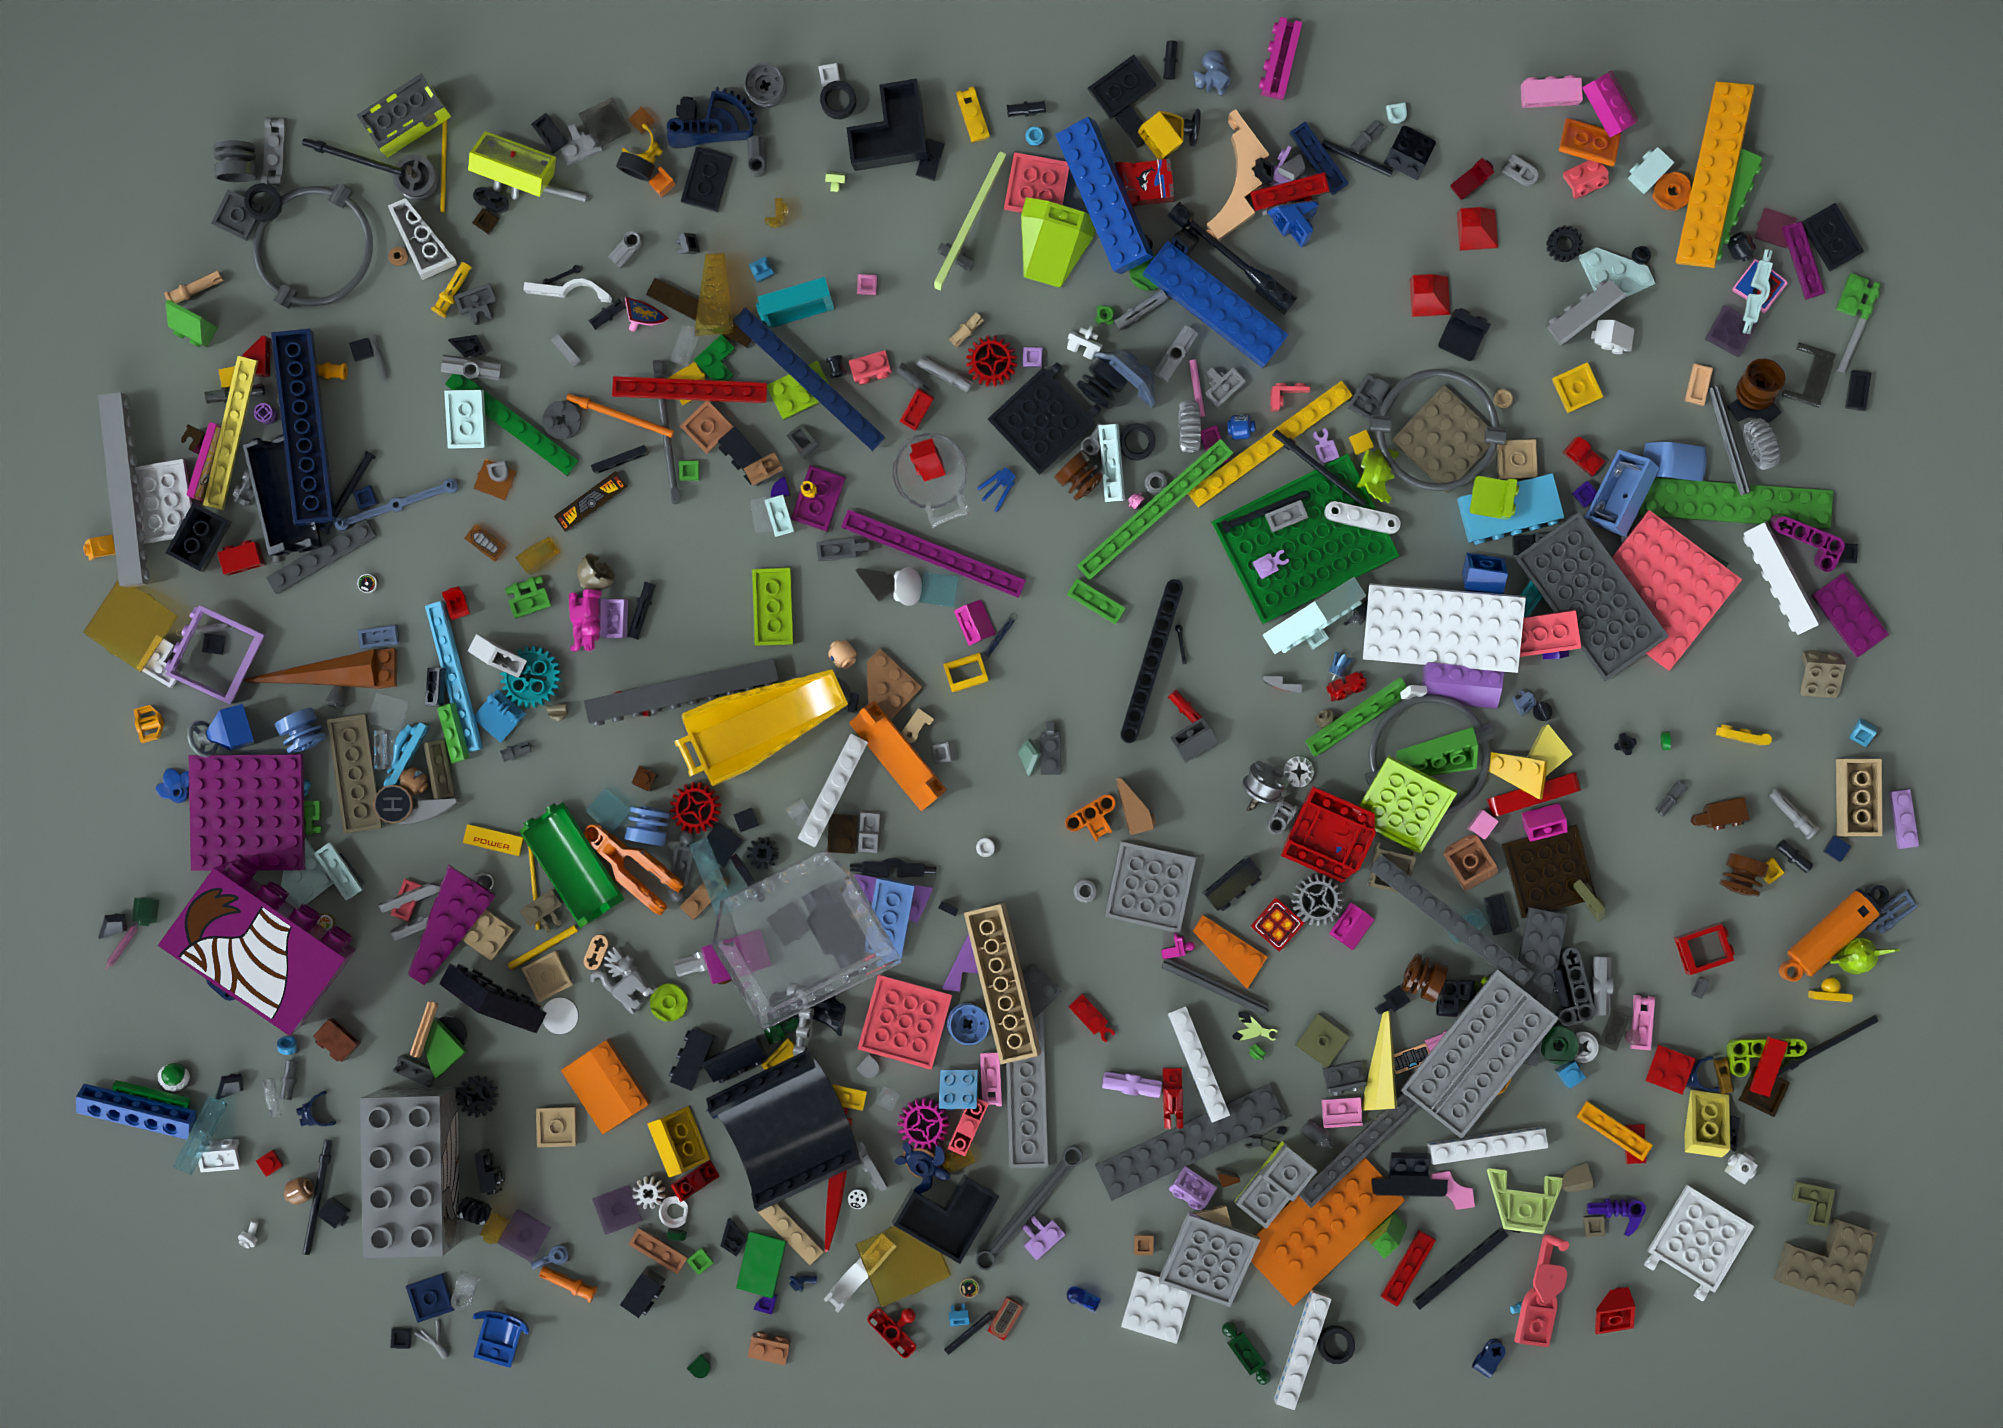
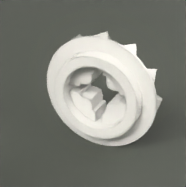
M1301 756L1289 759L1283 769L1289 784L1295 787L1307 785L1314 776L1313 764L1307 758ZM1298 763H1300L1302 770L1307 771V773L1301 774L1300 780H1298L1297 774L1291 773V771L1297 769Z
M1587 1032L1576 1033L1579 1043L1583 1044L1586 1042L1585 1047L1589 1052L1582 1050L1574 1060L1580 1063L1593 1060L1598 1053L1596 1038Z

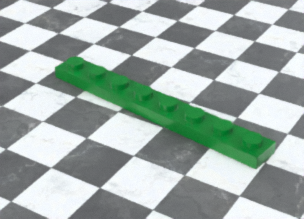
M452 374L445 383L451 390H483L469 378L459 374ZM484 390L485 415L563 474L568 476L579 462L577 459Z

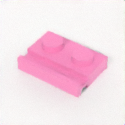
M1361 1097L1321 1099L1324 1128L1363 1126Z

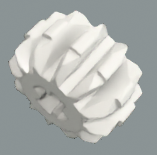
M645 1176L643 1178L644 1182L638 1180V1186L633 1188L635 1192H638L633 1195V1198H640L636 1204L640 1205L644 1202V1209L648 1207V1204H650L651 1209H654L655 1203L661 1205L662 1202L659 1198L664 1199L666 1195L660 1192L666 1188L664 1186L659 1187L662 1183L661 1180L655 1183V1176L651 1177L650 1182L648 1177ZM645 1189H647V1190L652 1189V1190H653V1193H652V1194H653L654 1196H652V1195L647 1196V1195L645 1194V1193L647 1192Z

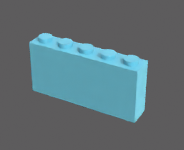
M1553 473L1517 482L1519 492L1517 497H1514L1513 504H1516L1514 516L1511 515V518L1508 520L1471 514L1469 509L1472 494L1459 497L1457 502L1468 543L1474 542V545L1485 543L1487 538L1492 537L1493 540L1504 538V534L1511 533L1512 536L1523 533L1522 529L1529 528L1530 531L1540 529L1542 524L1548 523V526L1559 524V520L1564 518Z

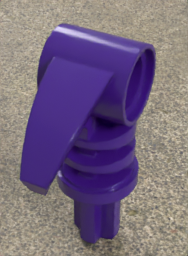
M1605 1198L1604 1202L1588 1203L1587 1212L1588 1214H1605L1606 1218H1611L1612 1214L1615 1217H1618L1619 1214L1622 1217H1628L1629 1223L1624 1235L1629 1237L1640 1225L1642 1217L1646 1213V1206L1636 1198H1630L1626 1202L1624 1199H1621L1620 1202L1614 1199L1611 1202L1609 1198ZM1638 1203V1211L1632 1213V1205Z

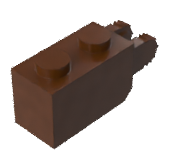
M1745 797L1706 804L1703 808L1704 813L1693 815L1690 822L1695 826L1706 825L1707 828H1713L1714 831L1725 829L1727 824H1732V827L1744 825V821L1749 820Z

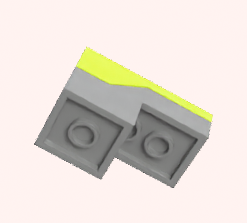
M1281 1141L1234 1202L1267 1229L1289 1200L1294 1201L1316 1174L1317 1170Z

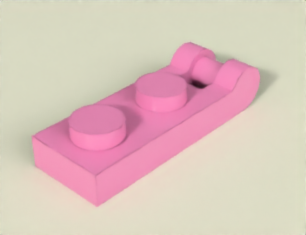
M1633 996L1631 1049L1651 1050L1654 996ZM1641 1005H1646L1647 1010L1642 1011Z
M998 1052L980 1053L982 1100L988 1102V1105L1002 1106ZM988 1092H995L996 1097H988Z

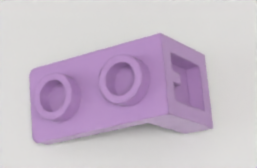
M1288 145L1286 150L1282 149L1278 157L1280 163L1278 167L1274 166L1273 182L1270 183L1274 186L1292 181L1278 174V168L1284 164L1292 148Z

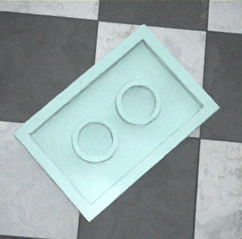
M445 390L448 448H486L484 390Z

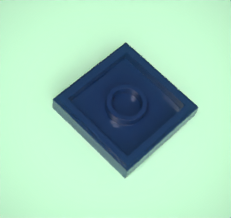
M444 1273L405 1286L417 1323L455 1310Z

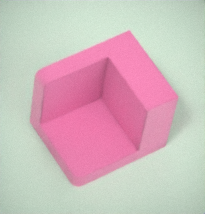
M1479 810L1467 829L1473 831L1482 839H1486L1499 821L1484 810Z

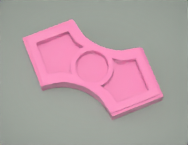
M1450 1171L1430 1173L1432 1180H1448L1446 1196L1451 1199L1456 1210L1475 1207L1472 1187H1464L1457 1184L1453 1180Z

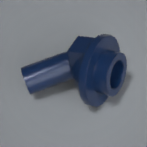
M790 1276L789 1284L794 1291L797 1292L799 1290L803 1292L804 1283L816 1284L817 1276Z

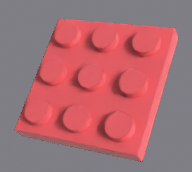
M1014 152L1004 210L1022 213L1026 197L1063 205L1069 173L1067 162Z

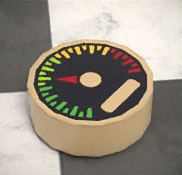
M972 1278L964 1279L960 1284L961 1294L966 1298H972L977 1295L979 1291L977 1281Z

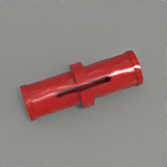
M1177 689L1167 697L1176 705L1180 714L1183 713L1192 723L1202 718L1191 706L1192 703L1190 701L1187 702Z

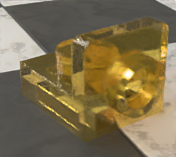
M970 1148L966 1156L951 1151L945 1153L946 1160L943 1166L949 1172H955L975 1163Z

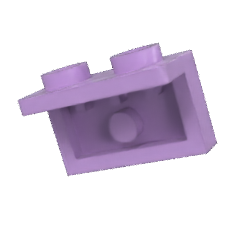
M599 598L598 618L601 620L599 623L601 627L599 636L603 638H627L628 600Z

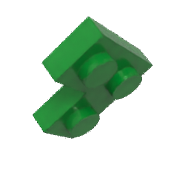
M721 334L694 361L712 381H729L734 375L725 367L722 361L735 348Z

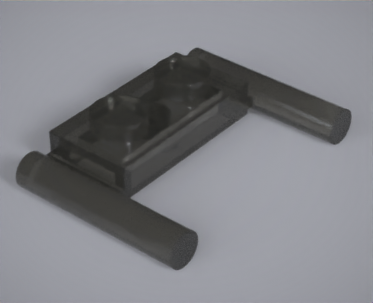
M1799 342L1796 350L1815 355L1803 395L1784 389L1782 397L1819 408L1836 354Z

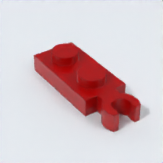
M1083 994L1078 996L1068 1006L1094 1035L1099 1031L1100 1037L1104 1042L1108 1041L1104 1037L1106 1032H1110L1113 1036L1115 1035L1111 1028L1105 1027L1108 1023L1105 1017Z

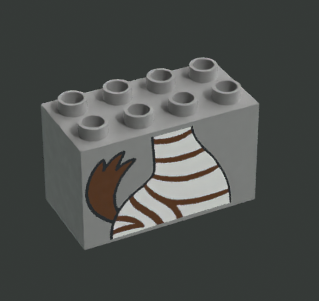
M458 1087L379 1089L360 1098L363 1258L443 1256L461 1242V1218L457 1214L460 1204L459 1106H457L458 1099L456 1098Z

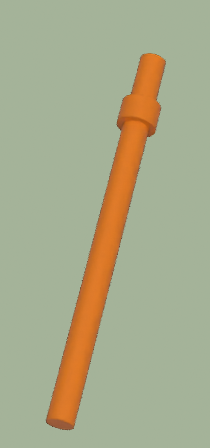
M570 393L566 397L567 401L576 403L581 408L587 410L590 408L671 438L674 435V430L591 401L590 398L579 397Z

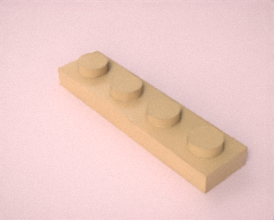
M778 1203L758 1212L809 1265L824 1252Z

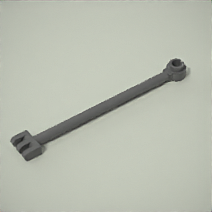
M653 360L655 378H663L662 373H666L665 361ZM658 399L661 426L670 429L666 399ZM663 435L672 504H677L680 497L671 437Z

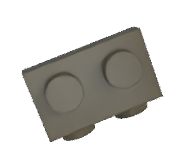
M1803 651L1801 659L1805 665V670L1800 687L1801 695L1828 698L1838 697L1846 667L1842 655L1837 652Z

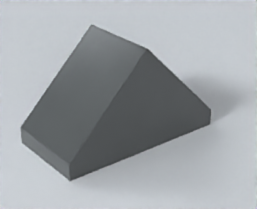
M802 424L786 435L804 459L819 449L816 441Z

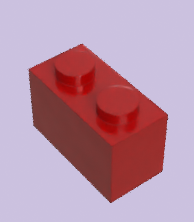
M933 438L911 444L912 453H909L911 462L915 464L916 473L918 476H922L924 482L946 475L943 460Z
M252 540L243 541L237 547H234V545L223 547V551L217 552L223 575L231 576L265 566L260 545L257 542H252Z

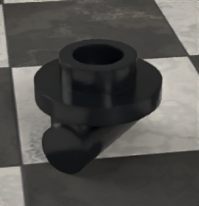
M1543 701L1537 703L1533 708V715L1539 721H1548L1552 716V707Z

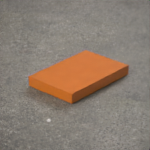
M1566 118L1558 151L1613 167L1616 162L1621 133L1609 138L1604 128Z

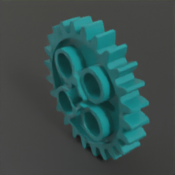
M525 646L524 652L518 648L517 655L527 660L526 669L521 674L547 677V680L516 678L511 674L501 672L500 675L504 676L505 679H502L500 683L506 685L502 690L508 691L505 696L508 698L512 697L511 702L513 703L518 701V706L522 707L525 703L526 708H530L531 704L534 708H537L538 702L544 706V700L551 702L550 695H557L554 689H560L556 685L557 682L562 681L557 676L562 674V671L556 670L560 664L554 663L557 658L554 656L550 657L551 652L549 651L544 653V649L541 647L537 651L536 646H532L531 650ZM541 664H544V671L542 673H539L538 667ZM523 681V689L518 690V683ZM542 683V690L537 692V684Z

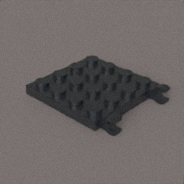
M1058 362L1048 371L1044 367L1039 370L987 419L1038 475H1041L1095 424L1093 418L1101 412V408L1095 404L1086 413L1053 378L1062 370Z

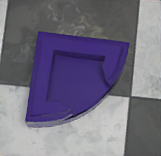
M785 477L780 478L774 483L771 489V498L782 494L784 497L790 496Z
M1569 650L1542 654L1543 660L1568 657Z
M775 1294L774 1298L763 1296L757 1301L753 1310L772 1315L777 1295Z

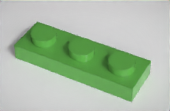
M1077 578L1067 593V596L1116 625L1125 610L1123 606Z
M451 703L437 708L451 763H458L469 759L456 704Z

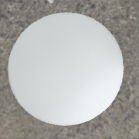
M554 998L543 1008L547 1012L543 1024L552 1033H567L575 1027L578 1021L576 1006L566 998Z

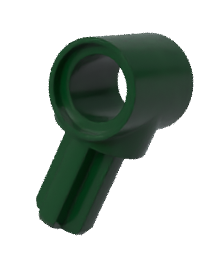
M796 1017L783 1023L777 1020L762 1026L769 1045L785 1039V1034L796 1030L799 1025V1018Z

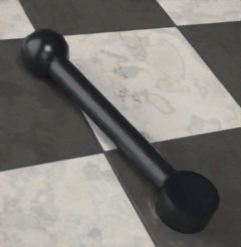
M574 265L571 270L550 279L545 278L543 284L549 285L550 282L571 273H579L580 267Z
M1176 625L1175 630L1178 633L1182 664H1187L1181 633L1183 628L1181 625Z

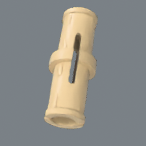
M975 312L965 324L962 323L960 325V329L949 338V341L958 348L968 336L971 337L973 335L972 332L984 320Z

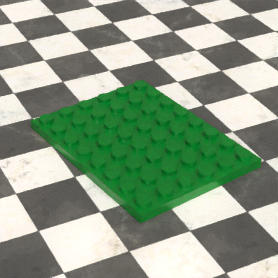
M1348 454L1324 465V467L1367 501L1363 506L1359 505L1317 470H1314L1211 522L1262 625L1339 587L1353 577L1357 578L1399 557L1389 534L1330 521L1324 514L1325 507L1333 501L1376 510L1365 487H1357L1361 479ZM1302 491H1308L1309 493L1307 498L1301 500L1308 516L1305 520L1271 532L1266 517L1263 515L1231 528L1229 533L1225 534L1221 526V521L1223 520L1228 522ZM1332 508V513L1337 514L1338 509ZM1284 550V553L1279 555V559L1281 561L1289 559V562L1285 565L1278 564L1279 570L1261 579L1252 562L1269 553L1273 558L1278 551Z

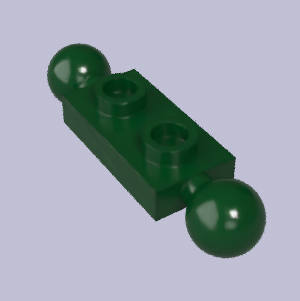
M1226 1322L1222 1326V1333L1224 1336L1231 1338L1227 1342L1229 1347L1249 1375L1256 1373V1381L1259 1384H1268L1271 1380V1374L1269 1371L1262 1369L1266 1365L1264 1360L1242 1331L1237 1334V1326L1233 1322Z

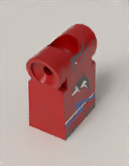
M1170 158L1134 164L1115 162V167L1133 207L1137 205L1174 202Z

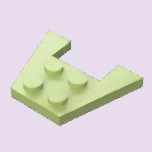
M1488 1168L1487 1173L1503 1228L1543 1234L1561 1190L1563 1178L1545 1176L1544 1194L1507 1189L1506 1170Z

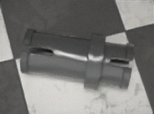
M528 741L512 747L509 745L507 749L500 750L504 762L510 759L513 761L516 759L515 757L532 752Z

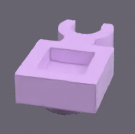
M1326 428L1322 430L1324 434L1322 438L1318 437L1316 432L1313 433L1314 440L1319 443L1314 448L1320 464L1339 458L1334 441H1327L1328 431Z
M1284 550L1278 551L1273 558L1269 553L1252 562L1261 579L1279 570L1278 564L1285 565L1289 562V559L1285 561L1279 559V555L1283 554Z

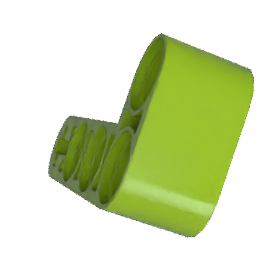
M1793 1037L1777 1038L1787 1041L1788 1046H1796L1798 1044V1048H1795V1050L1787 1047L1784 1057L1802 1056L1807 1051V1045L1801 1039ZM1767 1038L1730 1040L1727 1044V1061L1730 1073L1738 1077L1746 1076L1750 1069L1749 1058L1761 1057ZM1740 1043L1741 1051L1736 1053L1734 1047ZM1759 1043L1761 1046L1760 1051L1755 1053L1754 1045ZM1737 1063L1742 1064V1069L1739 1072L1735 1071Z

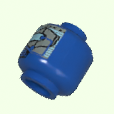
M1248 414L1233 415L1231 420H1228V435H1231L1234 440L1249 439L1252 436V432L1256 431L1255 421H1251V417Z

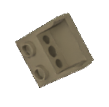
M1376 843L1372 864L1382 854L1407 875L1412 876L1416 857H1414L1415 851H1411V855L1408 856L1382 850L1379 848L1381 843ZM1373 872L1369 873L1367 886L1398 893Z

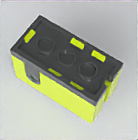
M421 73L357 114V117L370 133L369 135L376 146L388 158L449 119L451 115L430 83Z

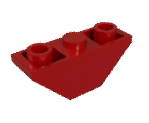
M711 1160L674 1181L671 1187L679 1201L682 1202L720 1176Z

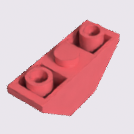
M977 1098V1109H964L947 1149L966 1156L988 1107V1102Z

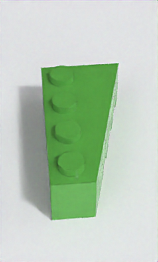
M1473 727L1396 751L1397 760L1429 776L1477 769L1478 742Z

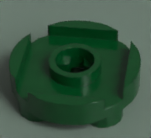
M1552 1027L1543 1038L1541 1053L1552 1064H1567L1574 1060L1579 1052V1039L1576 1033L1568 1027ZM1558 1040H1561L1565 1045L1561 1051L1558 1050V1047H1555V1043H1558Z

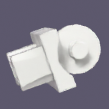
M1090 325L1088 330L1081 327L1079 333L1071 331L1068 336L1067 349L1077 352L1081 344L1087 347L1083 356L1092 360L1096 353L1100 352L1103 344L1090 339L1097 340L1098 335L1092 332L1094 327Z

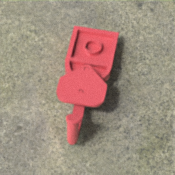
M1550 1234L1543 1236L1533 1279V1288L1527 1292L1523 1299L1514 1342L1549 1347L1558 1305L1556 1296L1565 1288L1567 1279L1566 1269L1559 1265L1550 1264L1553 1245L1558 1246L1560 1251H1566L1569 1248L1568 1241Z

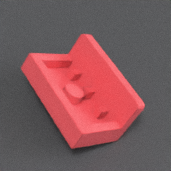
M1591 160L1563 172V178L1571 187L1574 199L1585 196L1609 183L1608 170L1605 166Z

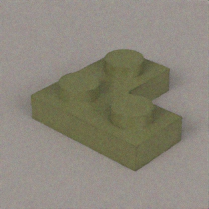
M1578 880L1574 883V889L1586 902V908L1600 922L1605 918L1604 907L1606 905L1600 897L1596 898L1591 893L1593 890L1587 882L1583 883L1581 880Z
M1795 1181L1791 1200L1810 1204L1807 1223L1828 1228L1835 1189Z

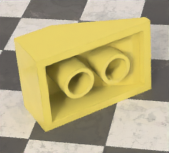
M1697 1090L1690 1091L1684 1133L1685 1152L1723 1157L1730 1151L1729 1095Z

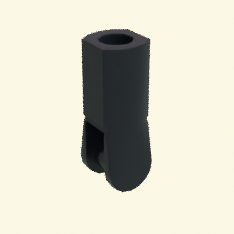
M1730 1116V1136H1733V1142L1730 1141V1149L1733 1152H1736L1738 1146L1741 1118L1737 1116Z

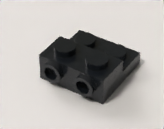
M489 1148L480 1150L475 1154L481 1193L487 1192V1195L497 1194L499 1191H502L505 1173L503 1170L501 1171L500 1166L492 1167L494 1155L490 1153Z

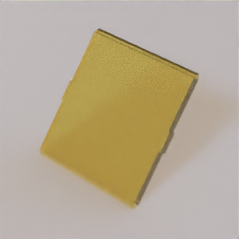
M118 579L83 633L106 648L110 654L119 657L137 671L142 672L178 615L157 602L150 594L141 591L135 586H119Z
M895 1226L889 1227L885 1231L855 1244L880 1307H884L908 1295L917 1294L922 1289L951 1276L943 1254Z

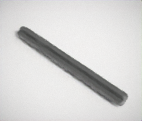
M1710 387L1708 391L1740 495L1749 494L1751 489L1720 387Z
M1168 958L1163 961L1162 968L1261 1015H1265L1268 1011L1269 1006Z

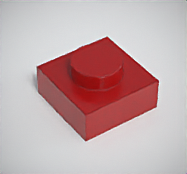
M274 1149L256 1160L265 1177L284 1166Z

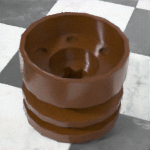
M1766 358L1752 361L1737 383V398L1746 407L1754 410H1763L1770 407L1785 384L1786 376L1784 370L1779 364Z
M1083 450L1077 453L1054 476L1055 480L1062 487L1068 483L1072 484L1068 491L1069 494L1073 493L1076 489L1078 490L1073 497L1076 501L1092 492L1105 475L1103 470L1094 475L1099 466L1096 464L1089 469L1087 465L1090 463L1091 458Z
M1729 853L1726 866L1733 869V872H1723L1722 875L1730 878V881L1721 879L1719 884L1729 889V891L1744 896L1759 897L1761 892L1752 888L1753 886L1763 887V884L1755 879L1756 877L1766 878L1769 865L1742 855Z
M1416 953L1405 970L1402 990L1406 992L1410 990V994L1415 995L1421 988L1420 998L1434 1003L1444 985L1448 966L1435 961L1429 968V958L1425 957L1422 960V955Z

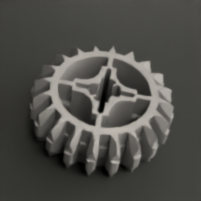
M1186 400L1179 404V444L1182 452L1198 451L1200 448L1201 419L1197 401Z
M1761 418L1753 419L1744 424L1742 436L1754 464L1762 470L1779 464L1781 458L1780 447L1769 424Z
M1318 874L1314 875V880L1309 875L1307 876V883L1304 879L1300 880L1303 884L1302 887L1300 885L1295 886L1299 892H1292V895L1297 896V899H1291V902L1298 904L1293 907V910H1300L1296 916L1304 915L1302 918L1303 922H1306L1309 918V925H1313L1314 920H1316V926L1321 925V920L1324 925H1327L1328 921L1326 918L1334 921L1335 919L1332 914L1340 915L1336 908H1343L1342 905L1338 904V901H1344V898H1338L1337 895L1342 894V890L1335 891L1339 885L1336 883L1331 886L1332 878L1325 882V875H1322L1321 880H1319ZM1315 884L1324 885L1317 893L1307 890L1308 887ZM1328 889L1332 894V906L1325 900ZM1303 894L1310 900L1307 911L1302 904ZM1310 895L1316 897L1320 895V900L1323 904L1317 903V905H1315V900ZM1319 907L1328 911L1321 916L1311 915Z

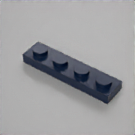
M1306 121L1289 132V135L1317 174L1325 172L1329 192L1332 196L1349 184Z

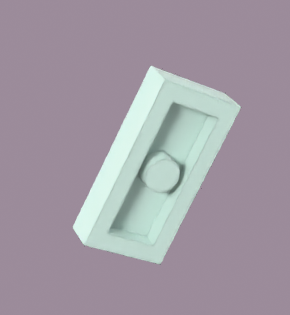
M784 495L765 499L775 537L794 532Z

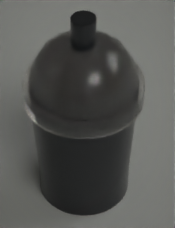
M1368 599L1347 613V621L1344 622L1345 626L1349 623L1353 626L1363 624L1367 616Z

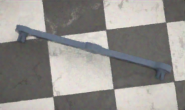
M447 479L443 485L403 499L393 498L388 504L348 518L338 517L334 523L335 527L340 531H345L350 525L390 511L400 512L404 506L444 492L454 493L458 490V483L454 479ZM398 502L399 507L395 508L394 503Z

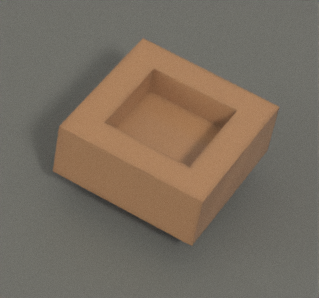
M1134 1234V1255H1153L1154 1235Z

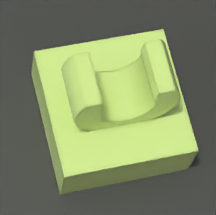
M827 171L825 182H831V191L838 192L840 183H845L846 173Z

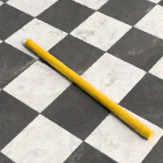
M447 120L442 123L441 213H445Z
M528 846L534 901L538 898L534 854ZM540 921L535 923L536 930H541Z

